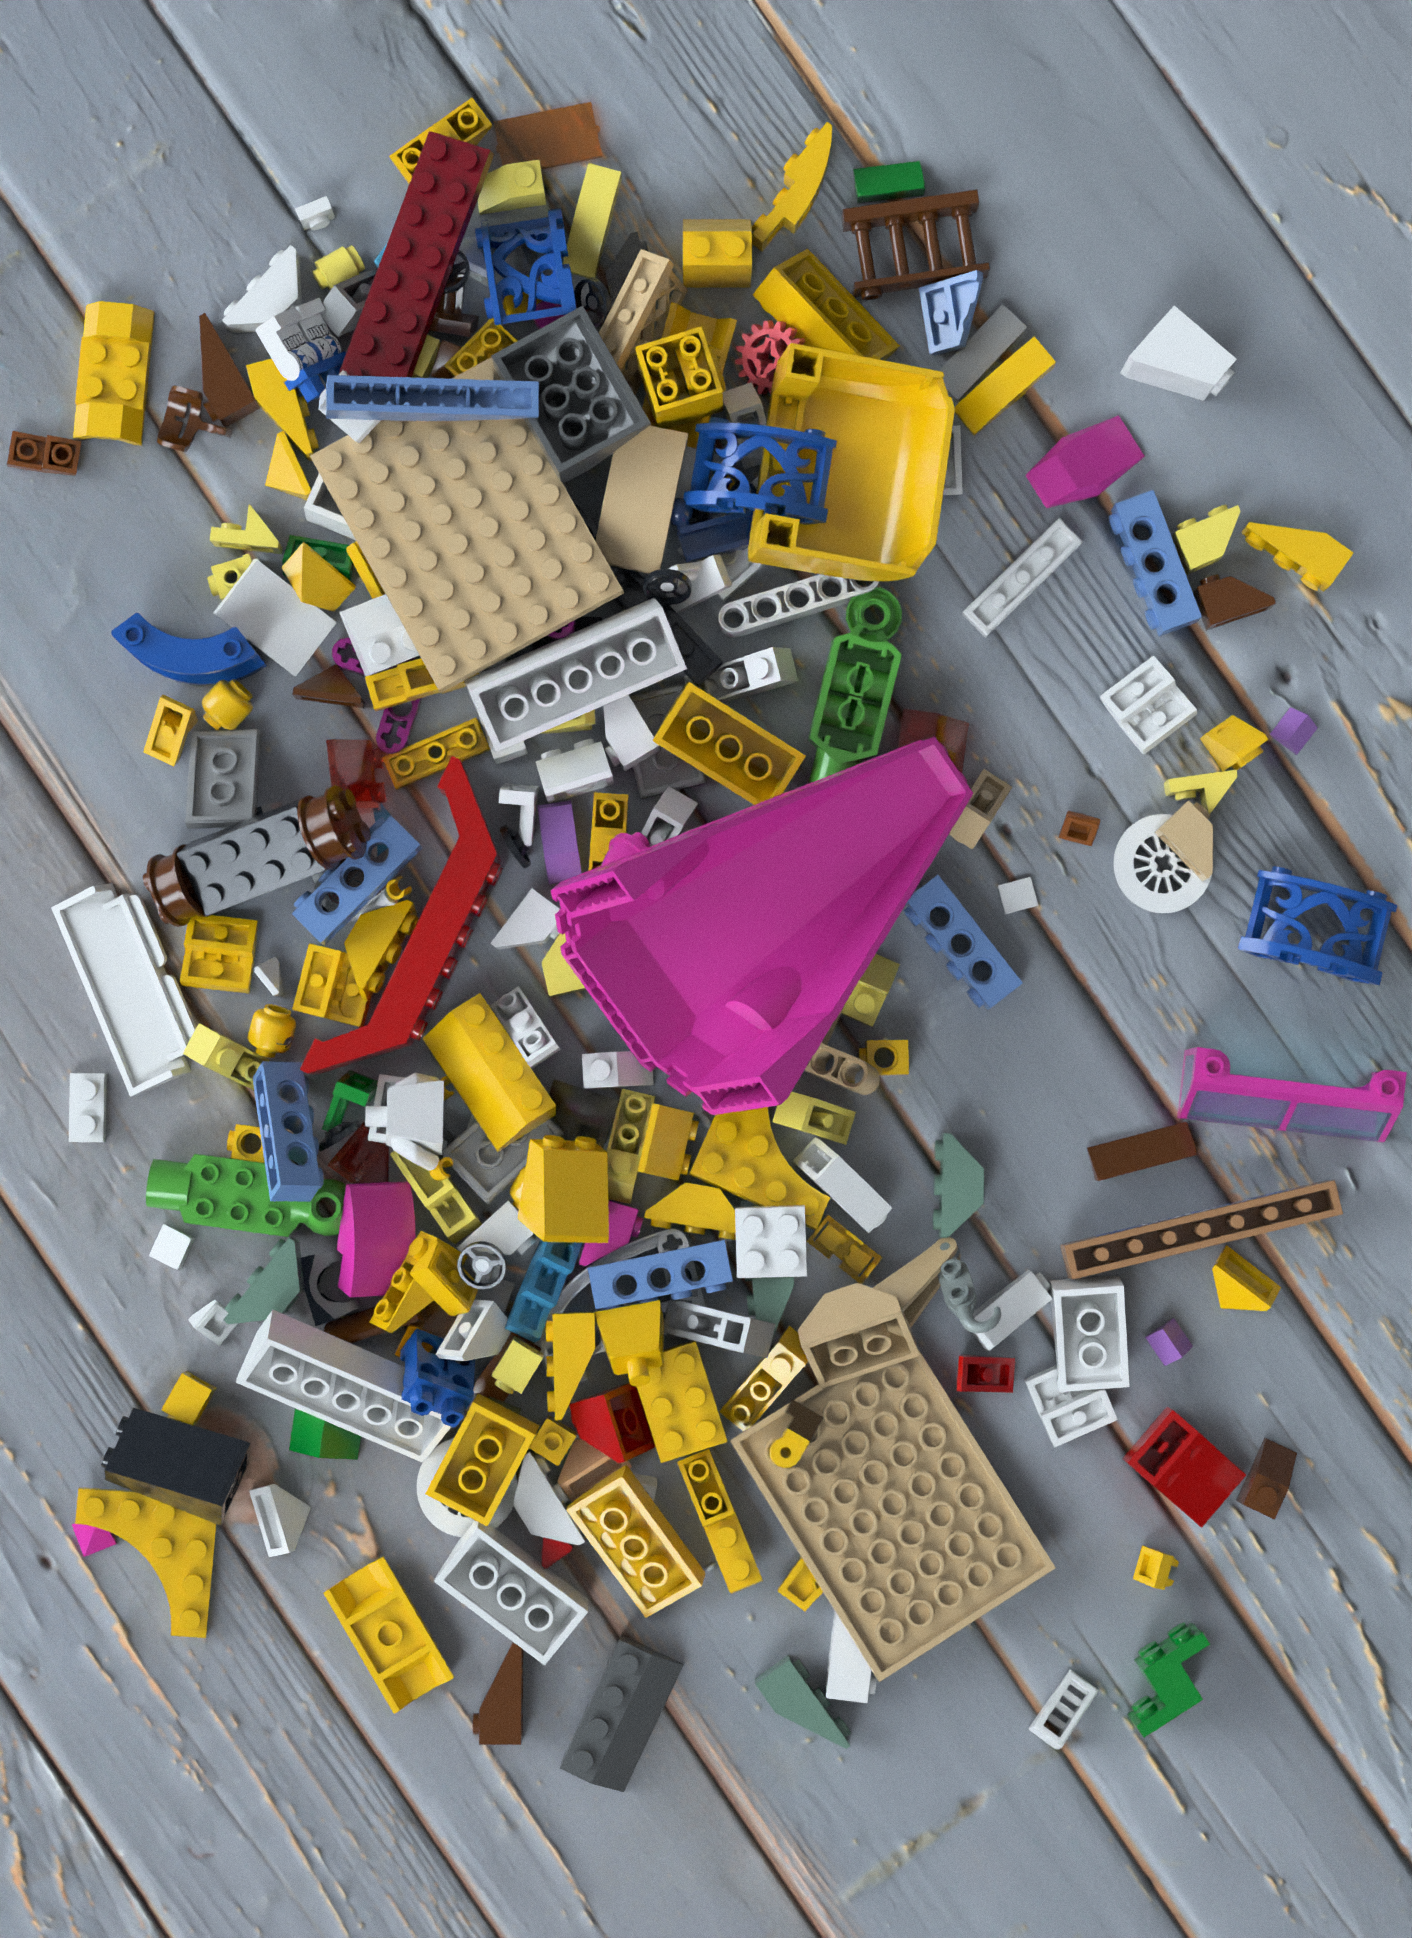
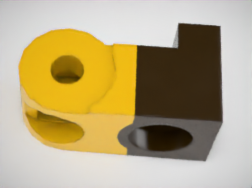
M791 1400L785 1410V1413L792 1416L791 1421L783 1435L774 1440L769 1449L771 1461L776 1466L782 1468H790L797 1464L824 1418L795 1400Z

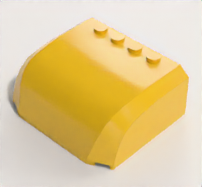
M790 343L777 361L766 426L805 432L806 429H817L824 431L826 438L837 441L836 448L832 452L824 508L828 509L826 523L803 525L799 523L800 519L764 514V510L755 509L753 511L748 545V561L863 581L884 582L913 577L936 545L955 413L952 398L949 397L943 380L944 373ZM777 442L786 452L789 444ZM765 448L762 450L756 494L759 493L761 486L767 479L774 475L785 473L779 462ZM802 449L799 451L798 457L810 459L811 462L805 468L796 469L799 473L813 474L817 451ZM790 482L775 485L772 489V494L777 497L783 496L785 490L781 485L791 486ZM803 482L808 504L810 503L813 482Z

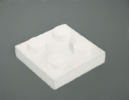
M805 1205L735 1207L737 1278L807 1276Z

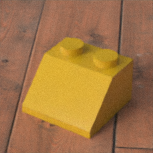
M655 1103L652 1104L637 1172L678 1181L680 1174L687 1175L691 1155L685 1154L688 1140L695 1142L699 1121L693 1120L694 1113Z

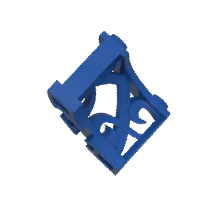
M561 208L548 210L549 217L489 226L488 219L481 220V227L475 228L478 249L483 248L490 291V297L484 298L487 319L494 318L495 325L565 315L577 309L571 269L569 264H563L562 257H568L569 255ZM524 243L531 250L546 254L535 261L530 270V277L518 272L505 262L507 256ZM544 270H550L553 273L549 276H546L541 272ZM495 271L504 278L498 284L496 283ZM540 274H541V280H542V282L538 281V278H539V275H540ZM523 292L529 295L527 312L506 315L503 308L505 296H514V307L517 308L523 300ZM536 299L559 304L562 307L536 311Z
M716 417L709 418V423L696 424L695 431L699 432L691 488L690 491H685L683 496L686 505L707 513L745 514L746 508H749L751 511H755V509L764 510V514L800 519L799 523L803 525L826 523L828 509L824 508L832 452L837 445L836 440L826 438V433L817 429H806L805 432L772 426L730 423L729 420ZM716 439L728 441L724 449L716 448L719 457L724 459L721 464L713 462ZM737 439H748L740 445L737 441ZM777 442L789 444L786 452ZM763 447L775 457L785 473L770 477L763 483L758 494H752L750 484L745 475L733 467L746 455ZM802 449L817 451L813 474L799 473L796 469L805 468L811 462L810 459L798 457V453ZM711 470H712V471H715V473H714V475H713V477H712V479H711V481H710ZM727 475H731L740 481V486L737 490H728V485L733 481L730 478H726ZM790 482L791 486L781 485L785 490L783 496L777 497L772 494V489L775 485ZM803 482H813L809 504L807 503Z
M135 613L111 631L112 636L143 665L153 672L179 683L206 686L215 685L220 680L230 682L232 679L239 681L259 672L267 666L237 627L208 638L185 639L158 630L147 622L141 614Z
M1273 866L1271 872L1258 870L1257 877L1259 882L1246 935L1245 937L1241 936L1238 950L1258 958L1299 965V962L1310 966H1317L1318 971L1352 982L1380 986L1383 972L1378 971V966L1391 912H1396L1398 905L1386 901L1387 895L1384 893L1368 890L1365 894L1334 884L1292 875L1293 871L1286 868ZM1273 886L1283 887L1290 892V897L1287 900H1282L1278 896L1275 898L1277 905L1286 910L1282 914L1268 909ZM1301 889L1316 892V894L1302 899ZM1342 900H1346L1355 904H1353L1351 908L1348 910V908L1342 902ZM1327 903L1340 919L1346 933L1336 934L1328 938L1321 945L1319 951L1312 950V939L1309 931L1302 923L1294 919L1310 908ZM1362 909L1373 911L1371 921L1361 919L1360 912ZM1267 916L1275 920L1263 938L1260 939L1265 917ZM1370 921L1367 935L1359 934L1357 928L1366 926ZM1287 926L1292 927L1300 934L1301 939L1298 944H1291L1288 941V935L1294 932L1284 930ZM1337 941H1348L1349 945H1341L1343 948L1342 956L1336 955L1333 951L1334 943ZM1361 942H1365L1363 954H1362Z

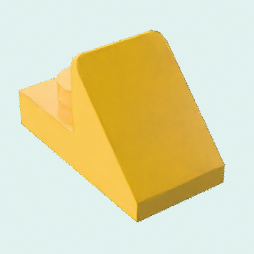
M162 694L143 752L171 766H175L180 760L188 733L198 722L195 710Z

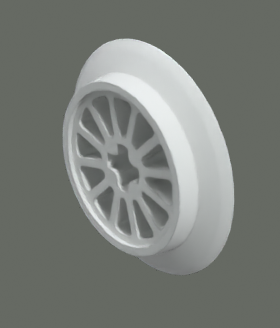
M1170 814L1151 815L1132 824L1121 836L1114 854V873L1122 892L1138 907L1155 913H1173L1189 907L1203 895L1212 877L1211 875L1202 882L1190 869L1177 865L1182 860L1176 858L1173 851L1170 852L1166 844L1164 850L1161 849L1159 838L1154 832L1172 816ZM1150 837L1153 839L1156 852L1144 842ZM1140 846L1150 858L1137 855V848ZM1165 855L1169 858L1167 864L1171 866L1170 871L1165 869L1160 873L1156 870L1158 864L1154 862V859H1161ZM1134 859L1146 862L1148 866L1135 869ZM1149 870L1150 874L1140 882L1136 873ZM1175 871L1186 873L1189 875L1186 883L1175 873ZM1155 876L1153 891L1145 887V884ZM1169 876L1180 885V889L1172 890ZM1161 878L1164 880L1167 893H1158Z
M451 1438L436 1446L427 1459L423 1461L417 1477V1497L423 1513L435 1527L447 1534L462 1537L475 1520L462 1515L460 1512L454 1513L449 1509V1506L425 1494L454 1439ZM516 1473L489 1523L494 1528H497L504 1522L513 1508L517 1488Z

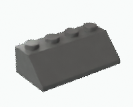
M621 1634L561 1760L559 1769L591 1784L624 1792L684 1664Z

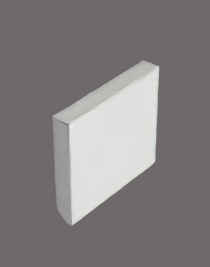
M1031 877L998 885L1005 915L1039 906Z

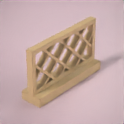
M642 249L599 332L634 395H636L642 383L637 368L635 347L662 338L671 302L681 305L688 291L673 273L674 264L670 259ZM672 290H674V292H673V294H672V296H671V298H670V300H669V294H670V292H671ZM658 299V309L655 310L656 301ZM657 321V326L654 330V322ZM643 329V339L640 340L641 331ZM628 360V369L625 370V363Z

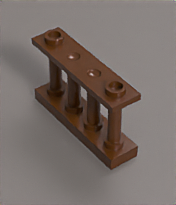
M978 190L843 209L841 217L843 232L851 231L852 234L856 235L863 280L854 282L853 297H862V300L865 301L881 298L883 293L917 289L975 270L983 272V279L987 278L990 270L989 262L976 263L969 218L972 216V213L977 212L979 206ZM952 216V219L956 220L963 266L943 269L936 222L939 221V218ZM918 221L919 224L923 225L930 271L910 274L902 227L905 226V223ZM885 226V229H888L890 233L896 276L876 279L869 232L874 227Z

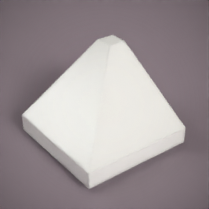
M276 957L254 968L256 975L273 996L281 997L284 994L280 962Z
M213 1300L189 1318V1322L197 1331L219 1346L238 1324H227L223 1320L228 1312L224 1310L225 1306L217 1300Z

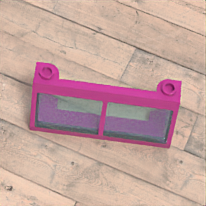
M1195 1047L1184 1051L1177 1118L1383 1143L1403 1108L1407 1072L1393 1070L1372 1072L1371 1080L1366 1085L1353 1087V1089L1230 1074L1229 1059L1222 1051Z

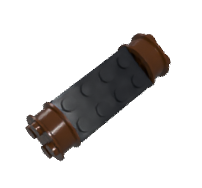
M333 785L325 790L324 795L317 798L310 795L305 796L299 800L191 841L187 845H180L169 856L162 854L152 856L147 864V872L143 874V883L145 888L151 893L162 922L182 927L187 925L191 917L196 915L200 917L211 916L215 912L315 875L326 869L336 868L340 860L347 857L354 860L360 859L366 852V841L371 839L369 827L361 819L353 793L349 789L343 790L341 787Z

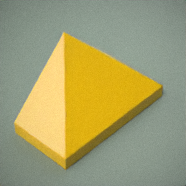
M284 431L277 433L265 486L307 501L312 489Z
M305 542L297 548L281 567L301 602L334 612L356 588L350 580Z
M1227 1245L1222 1249L1212 1268L1220 1307L1224 1309L1268 1311L1281 1289L1277 1283Z

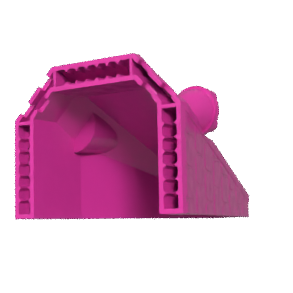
M932 737L890 751L684 832L651 847L648 839L640 832H636L633 835L620 833L610 840L609 850L600 867L561 881L551 889L552 899L556 902L560 901L561 907L555 914L557 931L562 935L565 933L566 942L560 946L561 954L641 1066L650 1072L658 1067L670 1076L666 1079L667 1084L686 1097L691 1092L701 1097L704 1101L702 1104L703 1109L711 1115L781 1105L789 1097L812 1056L816 1053L831 1025L838 1017L880 945L884 942L926 870L930 867L951 829L958 821L973 792L967 784L966 777L957 770L949 758L946 748L938 742L936 737Z

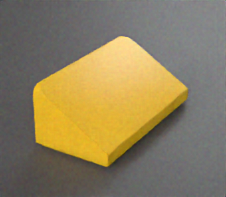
M434 1242L412 1268L410 1275L448 1315L456 1316L470 1312L478 1289L469 1286L463 1281L458 1272V1262L439 1242ZM463 1268L465 1274H466L471 1280L475 1281V1280L471 1277V1275Z

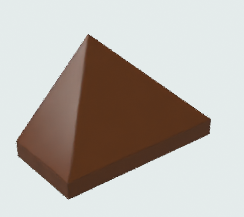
M337 664L293 688L292 695L298 700L364 709L365 701Z

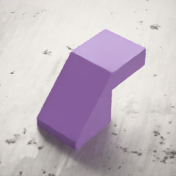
M564 801L537 805L549 884L560 883L582 874L572 802Z

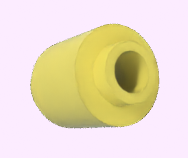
M352 245L347 248L342 246L315 261L316 270L312 271L322 290L327 287L331 291L334 285L359 275L361 271L365 270V266Z

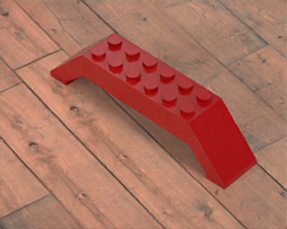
M454 756L451 757L437 788L448 799L459 838L369 1024L327 1041L315 1038L300 1068L301 1071L307 1074L319 1075L411 1046L414 1040L421 1041L429 1024L424 1019L430 1008L436 1010L444 992L439 988L445 977L451 979L459 961L454 957L459 947L466 948L474 930L469 926L474 916L481 917L488 903L485 893L489 885L496 886L502 874L503 868L500 865V856L465 767L461 760Z

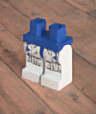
M320 298L274 315L255 329L279 372L287 379L284 383L288 390L291 391L299 388L307 403L319 398L320 394L325 390L320 379L321 377L326 384L327 375H339L346 356V352H341L338 340L331 335L321 316L325 308Z

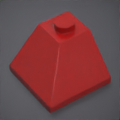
M626 1383L569 1404L571 1420L575 1428H577L579 1438L617 1463L626 1462L656 1447L637 1386Z

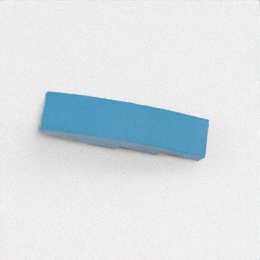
M540 1241L514 1301L505 1329L533 1343L540 1340L550 1310L557 1305L566 1276L574 1269L582 1243Z

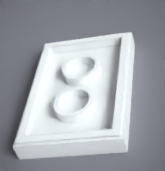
M258 559L253 560L213 612L230 627H237L249 642L295 677L337 623L318 607L301 602L293 587Z

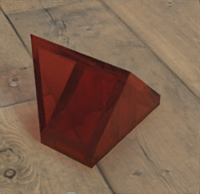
M364 1122L330 1160L327 1166L352 1184L389 1182V1146L386 1143L368 1141L370 1127H365Z

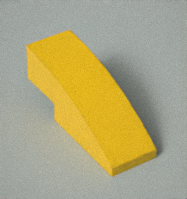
M1034 336L955 406V414L975 436L1025 395L1029 388L1053 370L1056 361Z

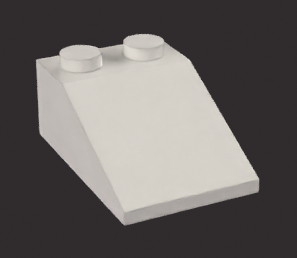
M1119 1275L1077 1278L1073 1280H1050L1052 1320L1060 1392L1130 1387L1124 1285Z

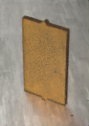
M591 102L493 121L498 141L496 152L500 153L502 166L540 160L542 170L602 158L598 138L600 127L595 124Z

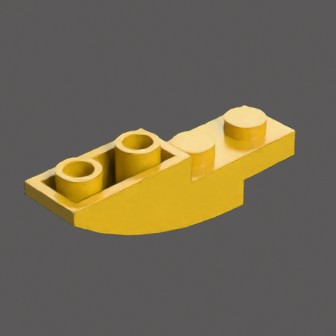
M826 122L821 129L814 128L804 142L807 147L799 156L794 153L783 167L785 171L784 184L790 189L787 190L784 187L775 197L772 203L775 207L768 216L763 213L752 226V231L754 232L752 234V244L760 251H764L783 226L795 234L814 205L822 187L829 161L832 139V125Z
M421 658L398 664L396 668L365 677L375 712L440 693ZM463 681L442 692V694L464 688L466 684Z
M710 1449L678 1461L677 1464L730 1594L762 1582L763 1579Z

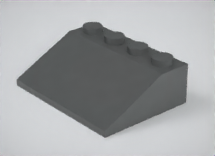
M583 306L491 355L494 368L501 380L539 382V417L524 418L560 482L563 484L593 468L651 425Z

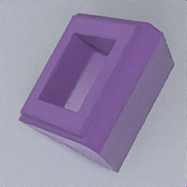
M1290 707L1269 735L1297 755L1318 727L1308 714Z
M1174 1318L1145 1336L1164 1366L1182 1358L1193 1347Z

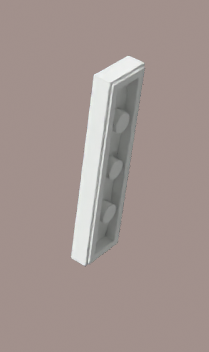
M1059 518L962 612V615L986 638L1078 549L1083 541Z

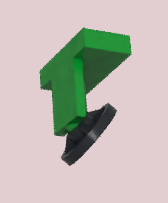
M349 1070L336 1082L332 1093L334 1096L321 1128L326 1132L324 1140L319 1143L320 1152L341 1141L361 1127L358 1120L354 1122H342L350 1101L365 1107L375 1097L377 1080Z

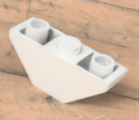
M290 245L285 251H278L269 263L271 267L262 276L257 275L251 280L246 289L248 292L240 301L234 300L224 312L225 317L222 321L226 329L231 333L256 332L255 329L274 315L302 305L300 258L293 246Z
M519 986L490 1005L532 1069L561 1050Z
M533 1450L526 1452L522 1462L513 1506L532 1535L581 1545L585 1542L586 1537L566 1511L567 1506L565 1503L569 1501V1497L558 1483L553 1485L547 1475L551 1468L546 1459L539 1454L535 1455Z

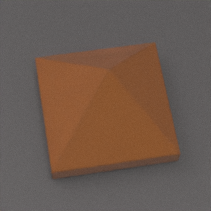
M1067 811L1059 838L1092 847L1101 819L1079 812Z

